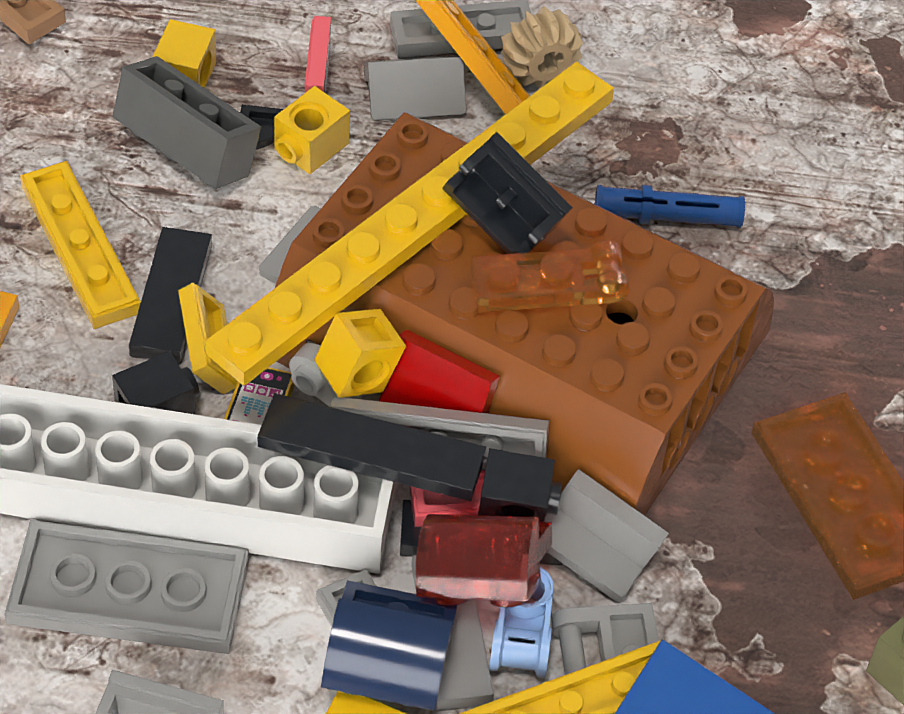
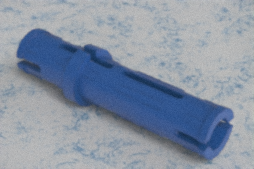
M597 185L594 204L623 218L637 219L638 224H649L650 220L692 224L726 225L741 228L744 222V196L732 197L653 191L652 185H641L640 189Z

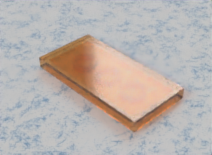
M843 392L754 422L752 429L753 437L852 599L855 600L904 582V482L847 393Z

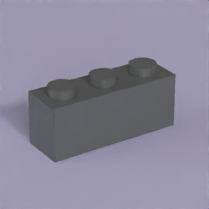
M158 56L122 67L112 115L114 119L129 128L134 135L143 138L162 151L168 159L179 163L199 177L201 182L212 186L214 189L249 176L261 130L260 125Z

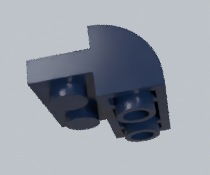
M347 580L343 596L338 600L332 623L321 688L435 711L458 602Z

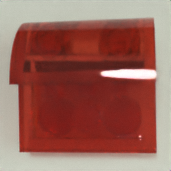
M428 514L423 522L418 540L415 577L416 597H435V601L443 605L461 604L469 599L490 600V604L497 607L521 605L524 601H528L541 583L540 560L552 545V522H538V517Z

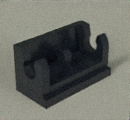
M498 132L493 134L488 141L459 166L460 170L442 188L517 264L545 239L573 208Z

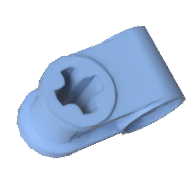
M520 564L513 567L505 576L499 618L495 620L489 671H498L502 666L535 671L537 677H546L552 627H549L554 587L551 576L540 566ZM527 595L537 601L534 603H524L515 597Z

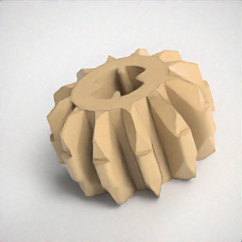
M543 6L535 15L526 11L525 19L521 22H510L512 31L501 37L503 42V50L501 51L503 62L523 86L533 83L540 89L548 80H552L571 66L572 63L583 58L580 47L583 44L580 38L581 34L575 24H572L569 17L560 9L552 12Z

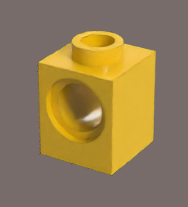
M170 19L152 57L158 56L205 88L216 65L215 29Z
M313 86L274 117V150L286 162L294 163L308 174H312L349 144L350 110L316 86Z
M381 309L336 313L314 361L339 398L382 393L406 345Z

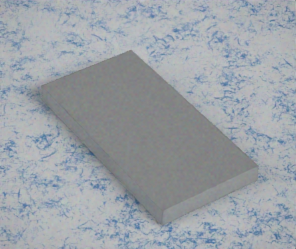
M30 520L5 610L6 624L229 654L249 560V549Z

